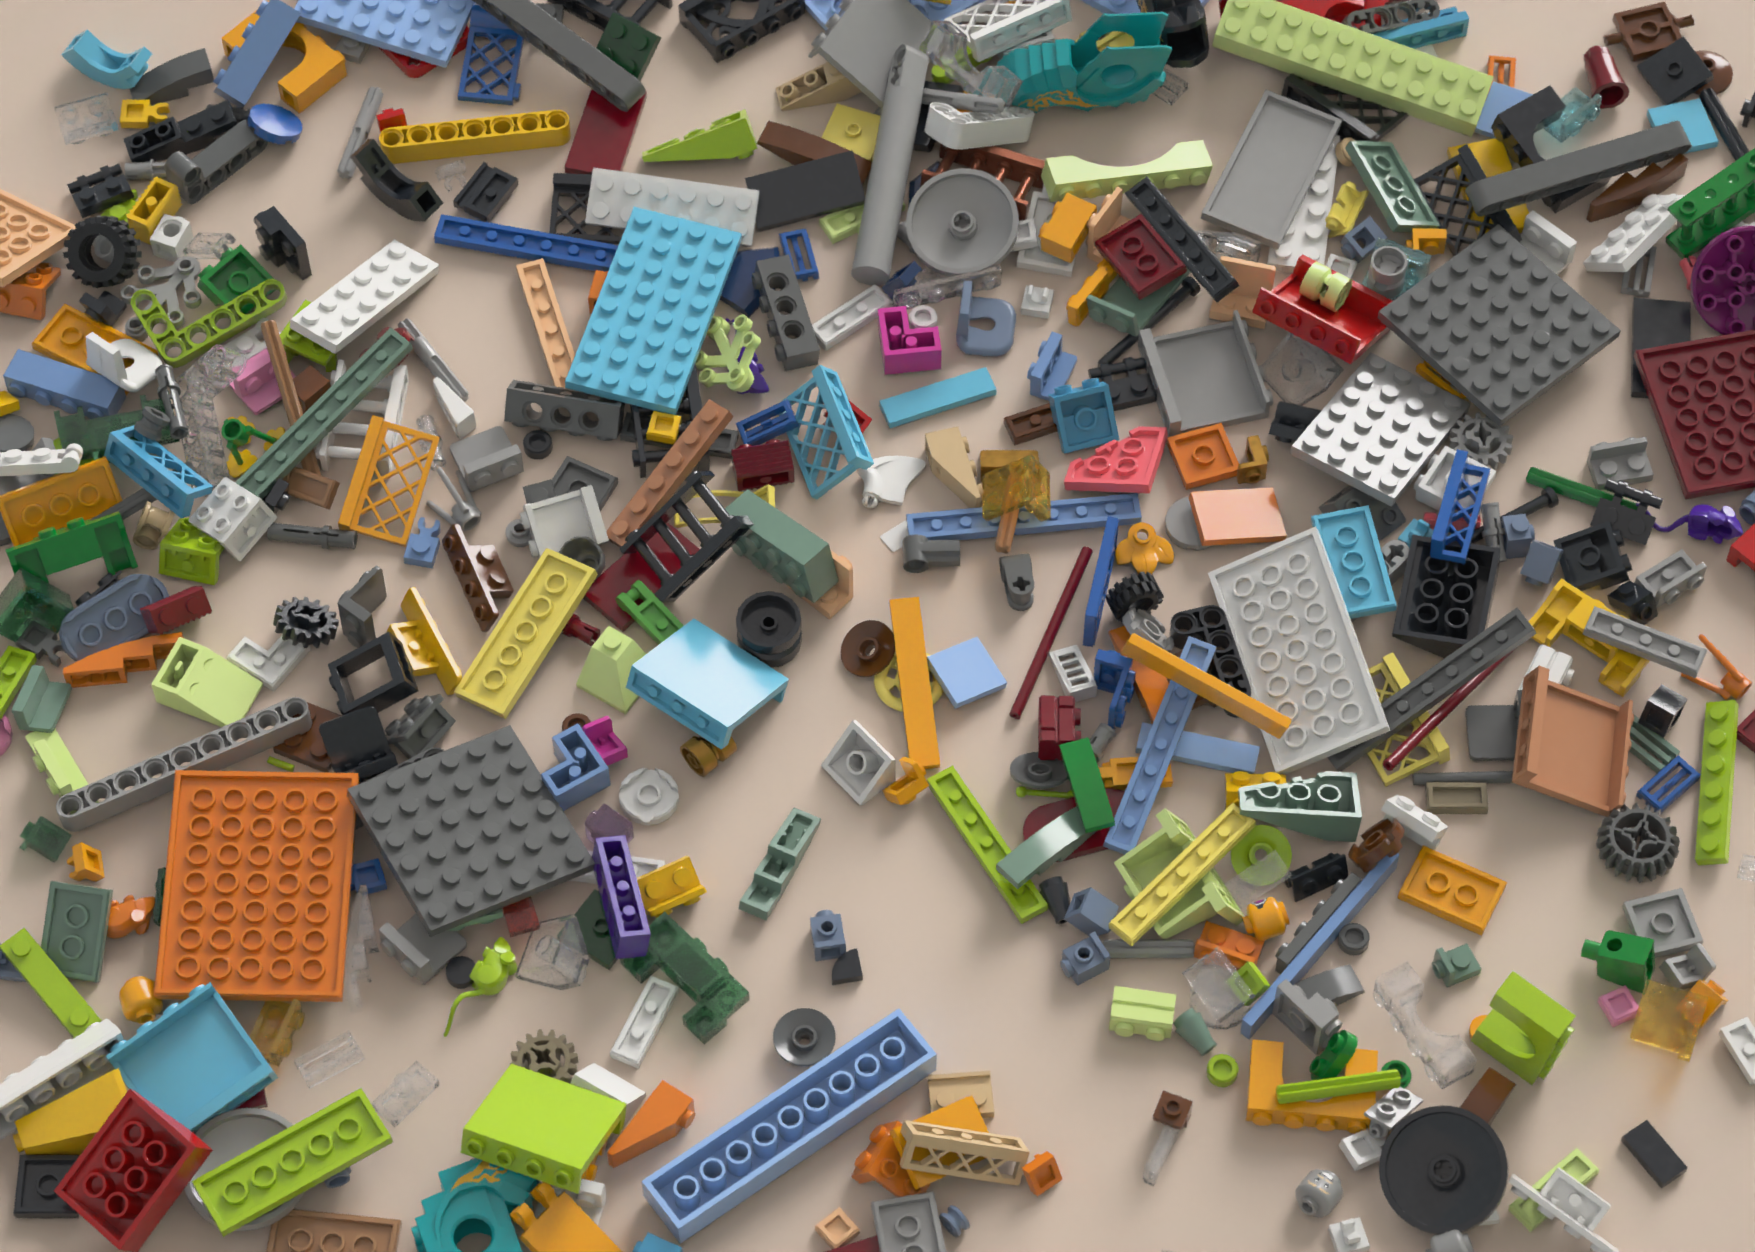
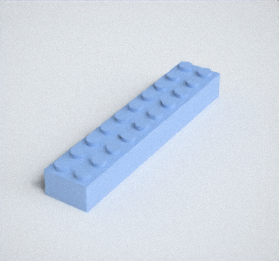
M897 1009L642 1180L643 1196L681 1244L936 1071L937 1054L903 1012Z

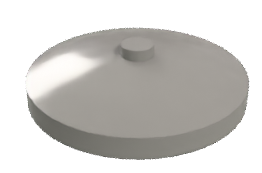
M953 169L932 177L915 193L907 211L906 230L912 250L924 265L945 276L967 278L990 271L1008 256L1018 236L1019 215L1012 194L997 178L975 169Z
M258 1108L231 1110L214 1117L204 1124L195 1135L213 1151L184 1189L194 1210L205 1220L216 1225L196 1192L192 1181L293 1126V1124L274 1112ZM305 1192L235 1231L260 1229L279 1221L292 1211Z

